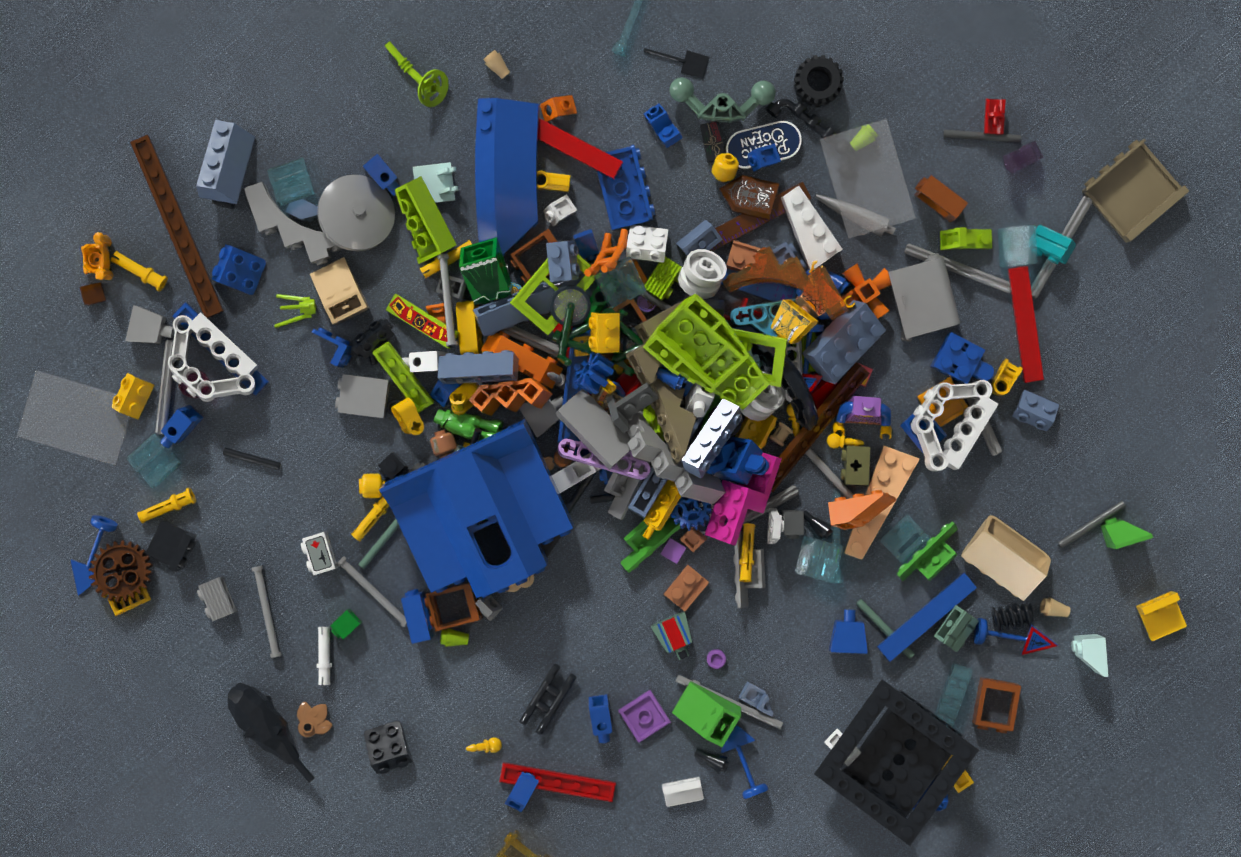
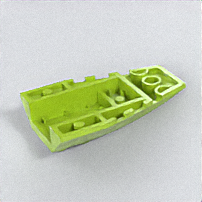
M697 294L684 299L656 328L643 346L645 350L672 373L678 376L681 374V376L687 378V381L704 387L706 391L713 392L719 395L721 399L738 405L742 410L770 385V382L726 319Z

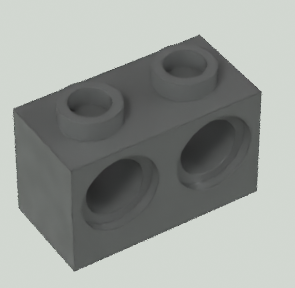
M781 510L782 521H784V532L781 533L786 535L788 539H797L799 535H804V512L801 510Z

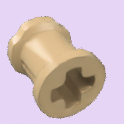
M779 422L778 428L769 438L783 447V442L789 434L793 433V430Z

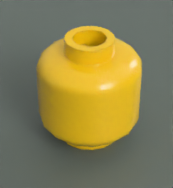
M730 153L717 155L712 167L714 177L720 182L733 180L739 168L737 158Z
M379 473L363 474L362 478L359 479V494H362L364 498H380L382 494L379 489L386 480H382V476Z

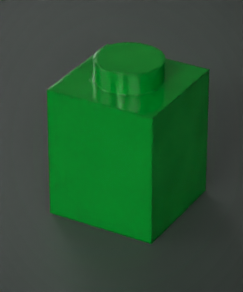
M349 608L330 625L333 628L331 631L337 638L341 637L344 640L362 621Z

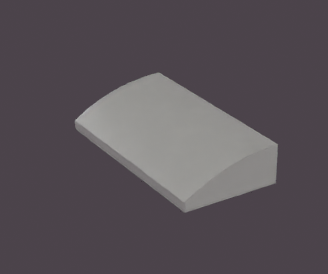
M581 389L557 410L555 415L609 470L630 451L628 442L631 439L626 432L623 433L613 423L611 416L584 389Z

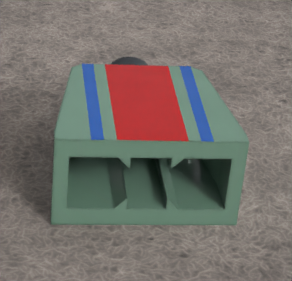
M684 611L651 625L653 632L667 653L675 650L679 660L690 656L686 645L691 644L692 639Z

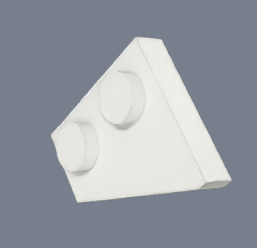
M769 508L767 544H775L780 539V533L784 532V521H782V515H779L777 508Z

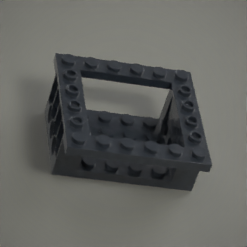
M882 679L814 775L910 846L979 749L966 741L962 733L903 690L898 691ZM886 706L888 709L859 748L861 754L849 766L840 769ZM907 739H913L916 742L915 749L909 750L906 748L905 742ZM897 754L904 756L905 762L903 765H897L894 762V757ZM885 770L893 772L894 777L891 781H886L883 778Z

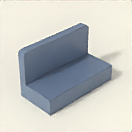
M704 220L676 244L688 256L691 251L697 249L710 250L723 239L713 225Z

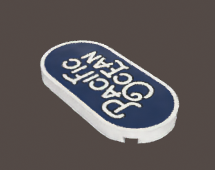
M777 121L734 133L727 142L726 153H730L737 158L739 168L750 169L752 167L749 165L747 154L751 151L775 143L781 161L786 160L798 152L802 138L800 131L794 124L788 121Z

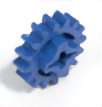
M681 496L671 513V518H675V525L680 523L681 529L687 526L688 531L691 530V527L698 530V525L705 526L704 520L710 521L708 514H712L711 504ZM700 502L702 503V505H703V507H704V510H702V509L699 507V506H700ZM679 509L681 512H683L682 517L678 513Z

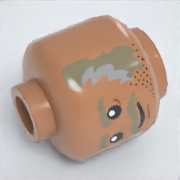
M445 429L434 432L435 436L430 439V444L435 456H439L441 459L457 450L453 433H446Z

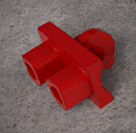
M985 99L984 134H1004L1005 99Z

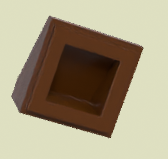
M101 282L80 287L84 305L90 306L106 301Z

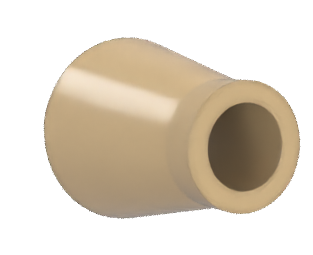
M494 50L483 59L486 62L485 65L501 79L510 73L500 52L497 53Z
M1049 597L1041 601L1040 612L1044 613L1045 616L1067 618L1070 614V607Z

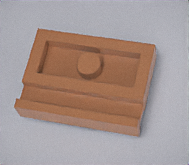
M733 240L726 268L762 279L768 261L767 253L770 251Z
M687 564L664 592V595L685 612L708 585L709 581Z

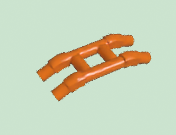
M621 229L617 246L611 247L612 234H604L601 250L591 267L584 271L585 276L589 277L597 274L600 267L603 273L610 272L616 268L623 250L627 247V229Z

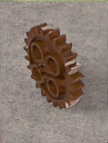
M124 540L121 541L120 545L114 541L112 547L107 543L106 550L99 548L101 554H94L97 560L90 561L94 568H89V571L94 574L89 576V579L95 580L91 585L93 587L98 586L96 592H102L101 597L106 598L109 595L108 600L111 602L115 597L118 603H120L121 598L128 602L129 596L135 600V593L142 595L140 589H147L148 587L145 585V582H151L147 575L153 574L152 571L148 570L153 565L146 563L150 560V557L144 556L146 553L144 549L139 551L140 546L138 544L133 548L131 541L127 546ZM133 556V561L130 564L124 563L126 557ZM113 560L114 565L107 569L105 567L106 562ZM136 566L138 567L136 570H129ZM120 568H123L125 570L122 571V575L116 573L120 571ZM135 574L136 580L133 583H128V577ZM116 578L117 584L114 587H109V581Z

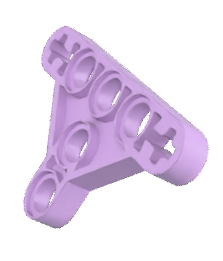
M563 439L558 445L559 455L566 459L638 480L647 478L650 473V465L643 460L634 458L631 451L621 459L628 463V468L622 470L616 464L609 470L604 464L599 462V459L591 451V456L587 459L580 456L581 450H589L582 441ZM568 444L569 448L572 450H575L576 447L579 448L576 452V456H574L573 454L575 451L568 450V452L565 453L564 448H561V446L565 447V445ZM632 463H635L632 472H629ZM640 466H643L646 471L643 474H639V470H637Z

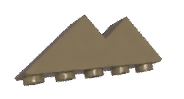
M681 302L635 326L643 345L625 355L642 385L646 382L653 385L657 380V370L662 365L643 346L656 328Z
M657 379L650 386L658 394L659 399L653 402L651 407L655 411L657 422L661 426L664 439L671 451V457L674 459L675 464H678L686 453L696 416L692 412L680 407L685 391L684 388L681 387L680 390L675 388L674 390L660 379Z

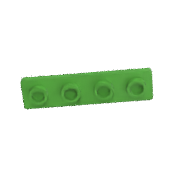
M670 517L661 531L655 530L650 540L642 536L648 527L644 520L623 538L634 550L621 561V565L628 573L636 569L643 560L652 555L653 551L680 529V523L677 525L674 523L675 518Z
M953 521L950 524H945L936 537L930 538L926 546L913 555V559L909 563H905L899 568L898 577L904 581L914 570L918 569L931 581L957 556V553L945 542L958 530L956 524Z

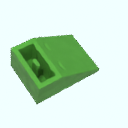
M690 681L672 713L703 738L723 747L741 717V707Z

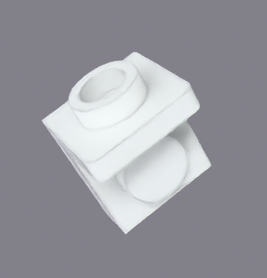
M567 194L552 202L543 210L546 220L552 226H556L560 221L577 211Z

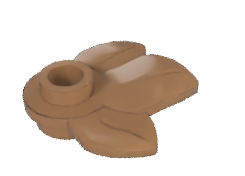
M303 702L299 706L297 718L300 721L298 725L300 735L309 738L315 734H325L331 729L332 723L325 720L327 717L326 704L316 705L312 709L307 702ZM306 724L311 725L310 731L304 730Z

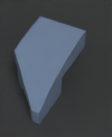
M293 195L285 211L302 221L307 220L311 222L314 218L318 217V207L296 195Z
M747 681L738 698L772 717L773 712L766 691Z

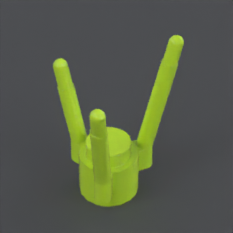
M281 294L276 295L277 298L303 301L299 302V305L280 306V309H300V313L304 314L274 325L275 328L305 318H312V314H316L315 299Z

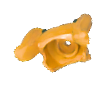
M97 232L93 237L95 244L81 246L84 263L83 271L85 274H96L95 277L98 280H112L114 275L110 268L109 254L112 240L109 236Z

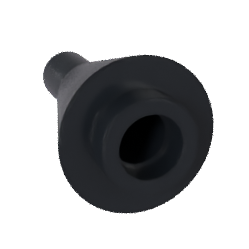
M804 511V519L810 523L819 539H828L833 533L831 529L833 526L819 518L813 517L808 511Z
M699 749L694 754V756L704 760L718 774L721 771L725 773L730 763L727 761L728 757L706 753Z

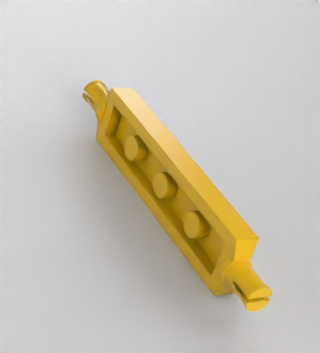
M667 480L644 519L648 527L642 536L650 540L655 530H662L681 498L674 481Z

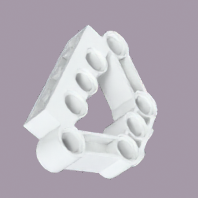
M201 312L193 320L184 315L175 318L173 321L175 334L172 355L168 359V366L173 373L171 377L178 384L184 383L188 387L186 391L192 397L197 396L206 402L212 401L217 397L235 394L246 396L254 392L255 381L251 375L258 369L257 364ZM181 323L189 325L184 331L179 330L178 326ZM203 333H209L211 335V338L208 341H203L200 339ZM190 334H195L201 346L210 348L212 356L217 360L224 361L226 369L230 373H236L239 377L211 382L204 381L198 369L187 365ZM223 346L225 351L222 354H217L214 352L215 348ZM237 359L239 365L234 368L228 365L229 361ZM176 360L184 362L183 366L178 369L173 367V363ZM191 373L198 375L197 380L194 382L187 380L188 375ZM244 380H248L251 383L247 389L240 387V383ZM206 386L211 387L212 392L209 395H204L201 393L202 388Z
M979 380L970 384L956 385L946 382L937 384L932 389L927 390L923 397L925 401L922 406L919 405L913 413L915 417L912 420L911 429L917 434L925 456V466L928 470L941 471L947 466L952 470H957L961 467L998 406V403L989 398L992 393V386L988 381ZM978 385L983 388L982 395L977 392ZM940 388H943L946 391V396L944 398L941 397L939 394ZM974 398L975 401L972 406L964 410L963 421L955 425L953 437L945 441L943 452L934 430L933 420L943 413L945 401ZM931 404L936 407L935 414H932L929 410ZM973 409L978 412L976 419L971 415ZM921 420L926 423L925 430H922L919 426ZM963 425L967 426L968 433L966 435H964L961 431ZM953 441L958 444L957 451H954L951 447ZM935 456L940 460L938 467L933 463Z

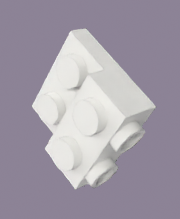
M637 225L630 226L626 258L664 263L668 229Z

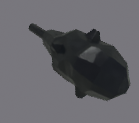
M244 683L235 685L228 692V709L239 728L245 732L244 737L251 738L264 751L275 755L285 763L293 764L309 783L315 779L299 760L300 755L291 740L288 722L270 703L271 697L265 696L256 688Z

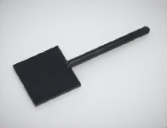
M646 48L643 50L646 53L683 63L681 73L703 79L709 56L687 50L685 59H681Z

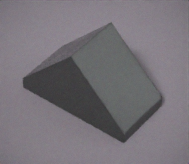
M440 275L436 292L443 294ZM449 276L451 296L465 300L468 289L465 280Z

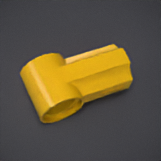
M537 171V177L544 176L546 178L545 184H537L538 190L569 192L571 175Z

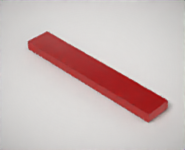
M539 118V141L615 179L623 165V161Z
M1028 266L1009 268L1008 276L1021 367L1023 368V381L1027 383L1044 380Z
M505 762L502 764L499 782L515 785L522 772L530 773L539 780L535 789L613 802L616 782Z

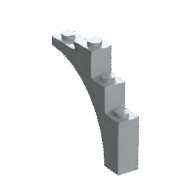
M263 182L244 188L260 233H265V235L273 234L278 228L284 246L287 249L291 248V250L301 248V244L304 243L310 262L316 263L317 266L327 263V259L332 258L329 250L336 252L343 249L332 243L323 232L306 228L291 220L279 209Z
M641 411L627 419L630 427L627 432L631 439L628 442V446L633 457L651 462L657 477L674 481L680 496L714 505L726 493L718 477L705 473L701 479L685 471L682 459L678 464H675L674 459L671 457L669 446L651 428Z

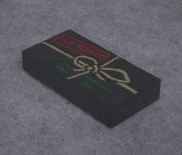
M716 121L714 123L700 124L707 163L714 162L717 155L725 153L720 125Z

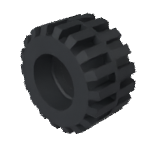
M815 55L801 63L794 77V89L797 91V96L802 98L801 101L808 102L810 106L816 105V107H820L821 105H828L835 100L843 87L844 77H842L843 71L839 69L837 62L834 63L830 57L829 59L825 58V55H821V57ZM821 71L825 73L830 81L829 87L824 91L813 90L807 81L811 72Z

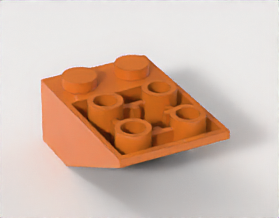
M882 490L871 491L870 495L855 494L852 495L853 498L846 499V497L835 498L834 502H828L831 526L843 530L863 527L894 503L896 497L889 495V493H884Z

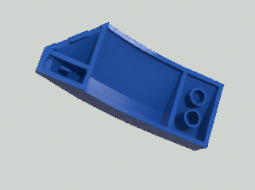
M500 98L478 99L475 146L479 242L497 237L504 256L512 246H515L525 236V233L539 223L537 204L539 104Z

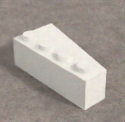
M800 186L795 187L781 197L800 252L809 270H811L813 261H818L814 265V268H817L842 250Z

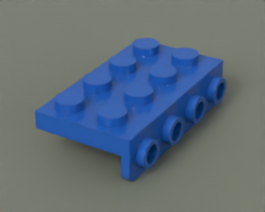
M633 144L630 147L606 152L623 161V165L615 179L597 171L611 230L653 221L652 216L656 214L653 204L649 205L648 197L651 194L649 186L644 185L643 178H646L644 167L639 165L638 160L642 159L639 148L635 149Z

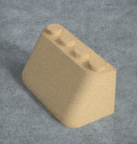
M992 515L988 516L961 555L967 563L973 564L981 573L988 575L998 585L1005 587L1013 596L1023 601L1045 579L1051 563L1050 557L1043 550Z

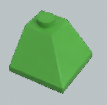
M1116 517L1105 520L1106 524L1100 525L1107 547L1119 549L1153 538L1151 533L1126 521L1117 520Z

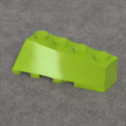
M422 176L395 189L401 211L407 218V223H405L407 230H411L413 241H411L413 249H417L419 255L417 257L418 264L457 245Z

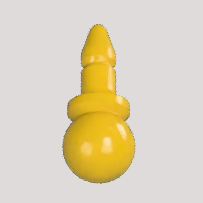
M790 403L786 411L790 416L788 420H792L793 434L796 436L800 431V424L796 422V417Z
M832 433L827 437L828 446L834 449L839 446L844 448V445H864V442L859 439H845V435L840 436L836 433Z
M493 737L489 740L485 739L483 743L472 744L466 747V750L471 752L484 750L485 753L489 751L496 753L501 750L502 742L500 739Z

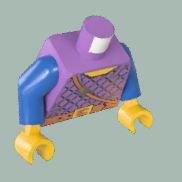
M854 396L848 402L840 405L836 418L837 422L833 423L832 426L833 433L840 430L841 436L844 435L843 423L882 425L880 429L881 439L883 434H889V439H891V409L887 405L882 404L881 398Z

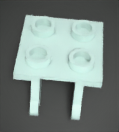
M451 162L413 167L414 179L422 176L435 203L455 201L454 192L458 191V186L453 184L452 173L456 171V167H451Z

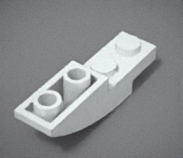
M591 453L585 455L582 458H589L591 456ZM575 461L553 474L552 478L559 493L601 468Z

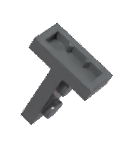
M647 382L619 401L613 394L606 398L612 421L623 433L630 429L627 419L659 399L658 394Z

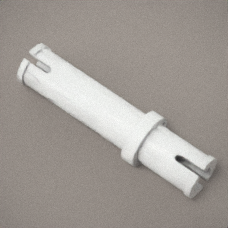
M318 627V685H331L330 627Z

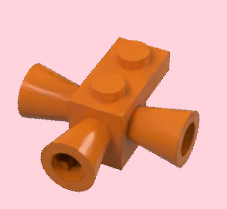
M858 263L842 273L855 288L841 297L843 299L841 303L844 302L847 296H851L846 300L848 305L853 300L865 302L877 319L890 311L877 298L881 294L879 290L891 286L889 274L885 268L873 280L869 278L866 281Z

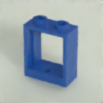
M418 589L407 591L405 596L401 598L411 643L430 640L434 637V630L430 623L429 610L425 605L424 591L419 592Z

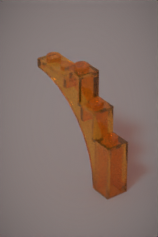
M770 246L759 249L756 252L757 254L753 255L756 261L754 264L749 263L745 265L743 270L729 274L722 281L729 292L756 283L789 285L813 297L824 308L831 320L849 311L825 266L814 269L808 275L797 256L786 259L783 262L784 264L780 265Z

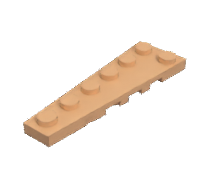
M883 445L865 495H870L871 491L882 490V492L896 497L897 500L919 462V458ZM894 503L863 527L852 529L844 550L845 554L861 560L864 558Z

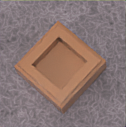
M691 527V530L687 531L680 538L692 552L707 539L694 527Z

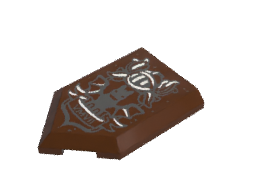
M742 175L722 186L719 190L733 212L770 220L780 184Z

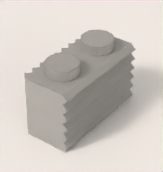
M223 576L198 586L199 590H197L200 600H204L207 606L205 613L209 619L211 618L212 621L237 612Z

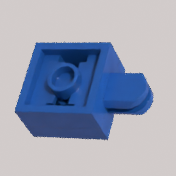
M952 332L947 333L930 366L961 384H968L971 377L988 381L994 374V368L981 360L985 349Z
M732 437L727 441H734L735 446L724 470L713 475L720 480L747 485L752 474L764 475L767 472L769 462L761 456L763 451L752 440Z

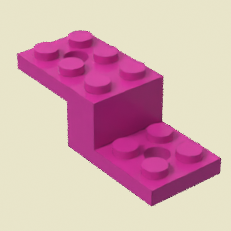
M762 453L761 456L769 462V469L764 475L752 474L747 485L740 483L737 485L723 480L722 486L726 493L715 503L705 535L736 546L747 510L750 509L764 514L782 458Z

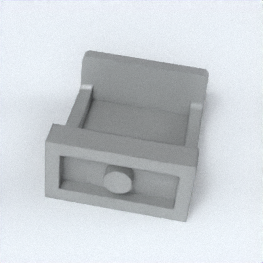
M342 374V378L338 380L340 397L336 398L335 408H338L339 413L386 418L390 380Z

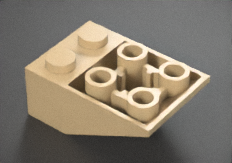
M345 257L310 274L333 325H338L370 309Z

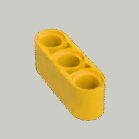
M473 300L456 303L458 332H460L458 340L461 355H464L466 352L482 354L483 352L481 351L483 346L482 332L479 329L473 309L478 308L479 304L475 305Z

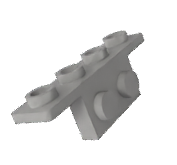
M620 460L617 463L618 467L622 470L628 468V463L625 460ZM632 463L629 472H632L635 463ZM643 466L637 469L639 474L646 472ZM613 472L604 490L615 495L608 513L623 520L642 480Z
M743 530L740 531L733 557L734 565H736L734 582L737 587L735 601L738 608L749 606L748 588H765L764 549H753L752 582L739 581L741 568L739 559H741Z

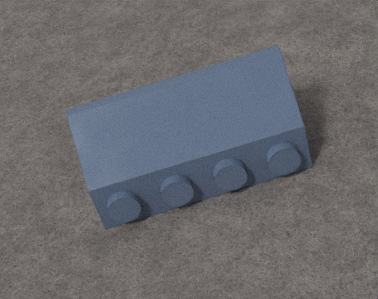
M215 120L196 184L200 198L233 204L238 203L255 136L235 123Z

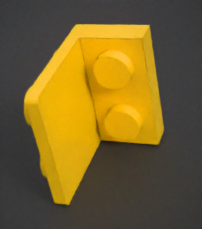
M1167 592L1136 606L1151 641H1155L1187 626L1177 604V601L1180 600L1177 592Z

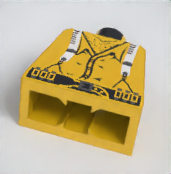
M786 299L782 301L772 322L771 329L778 334L776 337L786 338L789 343L795 344L803 339L818 323V320L791 299Z

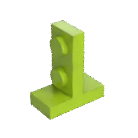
M959 227L940 231V250L992 249V229H967V227Z

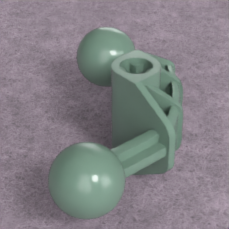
M677 78L671 83L669 88L670 95L675 101L685 102L697 114L698 119L709 120L713 123L714 121L728 123L739 120L744 121L746 116L758 105L770 104L776 95L773 84L762 80L754 84L751 90V97L740 107L725 93L718 94L705 107L693 94L694 86L689 79ZM719 103H720V104H723V103L726 104L725 107H724V106H721V107L718 106Z

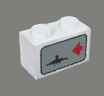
M327 531L302 539L301 548L303 553L307 554L309 561H306L309 572L317 575L338 568Z

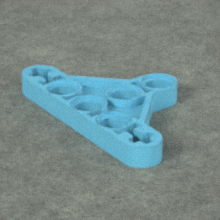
M783 300L735 308L731 311L730 319L736 325L750 324L760 333L776 337L777 334L771 329L775 318L772 314V307L775 305L780 307ZM756 308L762 310V316L759 319H756L753 315ZM739 312L740 314L749 315V317L741 318V321L739 319H736V316L739 315Z

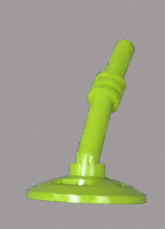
M389 41L385 48L397 60L398 66L404 69L403 72H407L419 84V101L427 107H435L440 104L448 91L449 83L446 74L441 70L433 69L422 77L413 68V64L407 61V57L404 58ZM438 76H440V78H441L442 86H440V81H439V79L437 78ZM436 92H438L439 95L434 100L430 101V97L433 96Z

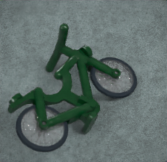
M574 285L559 288L553 294L550 301V311L553 318L563 325L561 332L556 330L551 340L559 344L557 360L566 366L572 364L571 359L566 357L567 347L589 354L592 353L588 343L589 339L584 344L571 340L591 330L589 322L571 331V326L579 325L586 320L591 309L588 294L582 288ZM606 308L602 311V313H616L611 308ZM619 308L617 312L620 313V331L625 335L623 351L619 347V352H613L611 360L624 368L622 372L632 377L636 373L633 368L627 366L624 362L627 359L625 354L643 345V342L635 327L630 329L621 322L623 316H627L628 313Z

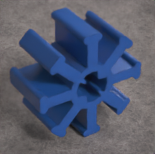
M592 352L588 361L585 359L582 361L581 365L584 368L576 372L575 377L578 379L575 381V384L590 394H598L600 385L605 387L608 384L605 378L613 375L614 370L611 367L614 363L602 354Z

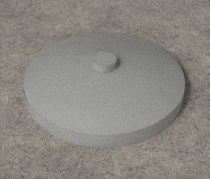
M346 175L334 180L326 187L318 202L317 215L323 233L332 243L350 251H366L378 246L389 235L395 220V209L387 190H382L375 180L362 175Z

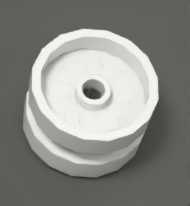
M706 249L691 251L679 273L678 281L680 287L690 296L697 294L702 299L713 297L718 292L721 282L726 275L727 268L725 262L720 256Z
M769 385L744 410L740 409V411L751 420H765L783 405L785 390L782 386Z

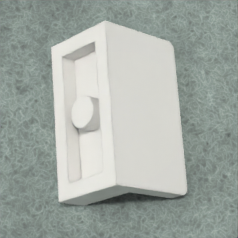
M700 777L662 784L667 807L704 799Z

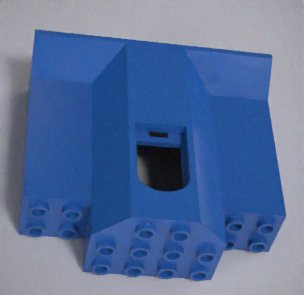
M526 419L406 475H400L389 480L379 489L391 507L431 593L434 591L440 593L446 590L447 586L452 583L458 585L464 582L466 577L476 598H485L497 591L499 594L509 590L510 585L515 583L517 586L523 584L531 575L546 570L548 558L541 543L546 545L552 542L555 536L560 535V537L570 534L574 524ZM488 519V521L485 523H482L480 525L477 524L482 520ZM495 522H498L511 550L510 558L500 565L488 564L473 532Z

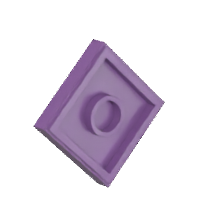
M648 690L618 710L638 743L671 723L651 690Z

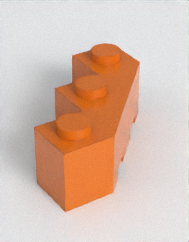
M501 330L499 333L487 337L481 351L501 353L503 350H510L514 352L519 358L518 371L551 389L556 382L549 379L547 373L561 374L563 368L556 365L558 361L549 356L545 359L533 352L534 348L525 343L521 346L509 339L510 335Z
M526 378L519 381L512 380L492 385H480L469 401L481 412L492 416L501 404L505 408L517 412L526 400L531 405L542 409L553 394L540 382L532 378Z

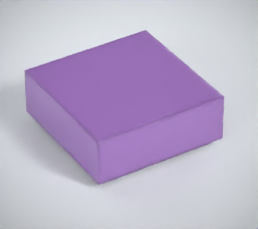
M669 538L660 554L677 564L686 547Z

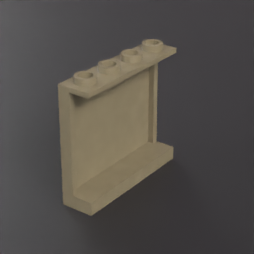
M1136 139L1128 146L1129 151L1125 154L1123 152L1118 154L1113 159L1115 163L1110 167L1108 164L1099 171L1100 175L1096 179L1092 177L1084 183L1086 187L1082 190L1085 196L1092 199V204L1126 243L1132 241L1189 192L1185 185L1181 187L1148 149L1144 144L1145 139L1141 141Z

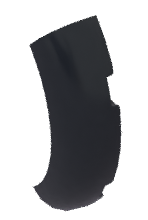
M752 343V354L767 367L771 366L773 370L775 347ZM786 354L782 388L787 390L788 395L793 399L790 403L796 417V422L807 430H811L819 420L816 405L803 376Z

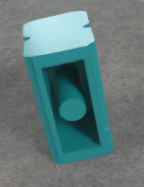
M1038 225L1034 235H1032L1028 242L1032 253L1040 257L1042 255L1048 256V260L1057 265L1059 262L1066 264L1076 247L1073 239L1042 225Z

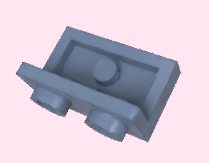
M575 240L546 243L550 282L579 279L580 266L577 264L578 247L575 244Z
M1023 390L1012 417L1035 426L1039 430L1048 431L1055 421L1059 404Z

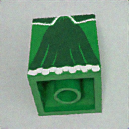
M497 237L461 248L459 268L475 305L487 304L492 300L512 295V283Z

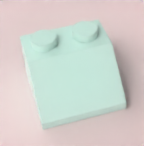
M1098 634L1074 636V641H1071L1072 652H1075V655L1093 671L1108 677L1105 637Z

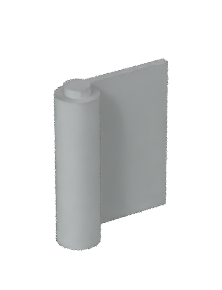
M939 253L927 256L928 259L925 262L888 272L905 339L960 324L944 256H939Z

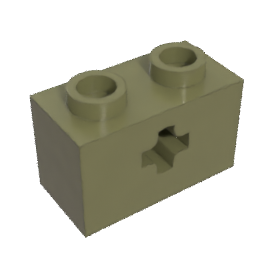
M845 446V450L841 452V461H844V469H841V480H844V484L869 485L870 447ZM854 460L860 465L856 468V471L850 466L851 463H854Z

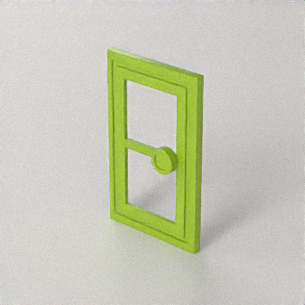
M579 254L577 255V264L580 266V271L584 273L591 265ZM548 258L510 302L511 305L546 335L552 332L558 322L552 315L546 320L525 301L542 281L546 282L555 291L559 289L546 278L549 274ZM598 272L589 277L584 276L576 286L586 291L600 273ZM575 289L570 293L567 290L560 292L557 297L564 301L554 311L556 316L562 320L565 315L566 303L572 302L575 304L583 294Z
M733 329L747 351L752 349V343L775 347L772 375L763 374L771 386L781 387L788 339Z

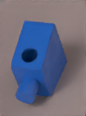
M376 154L363 167L382 190L387 188L395 196V189L400 187L395 181L398 177L383 159ZM384 172L389 176V180L386 182L380 177Z
M190 405L177 409L162 428L161 432L165 436L161 439L160 443L164 447L170 448L173 443L176 444L183 441L204 417Z
M844 609V620H835L829 645L830 652L868 653L864 622L855 621L856 610Z
M608 694L589 697V712L593 735H598L599 743L610 742L609 734L613 733Z

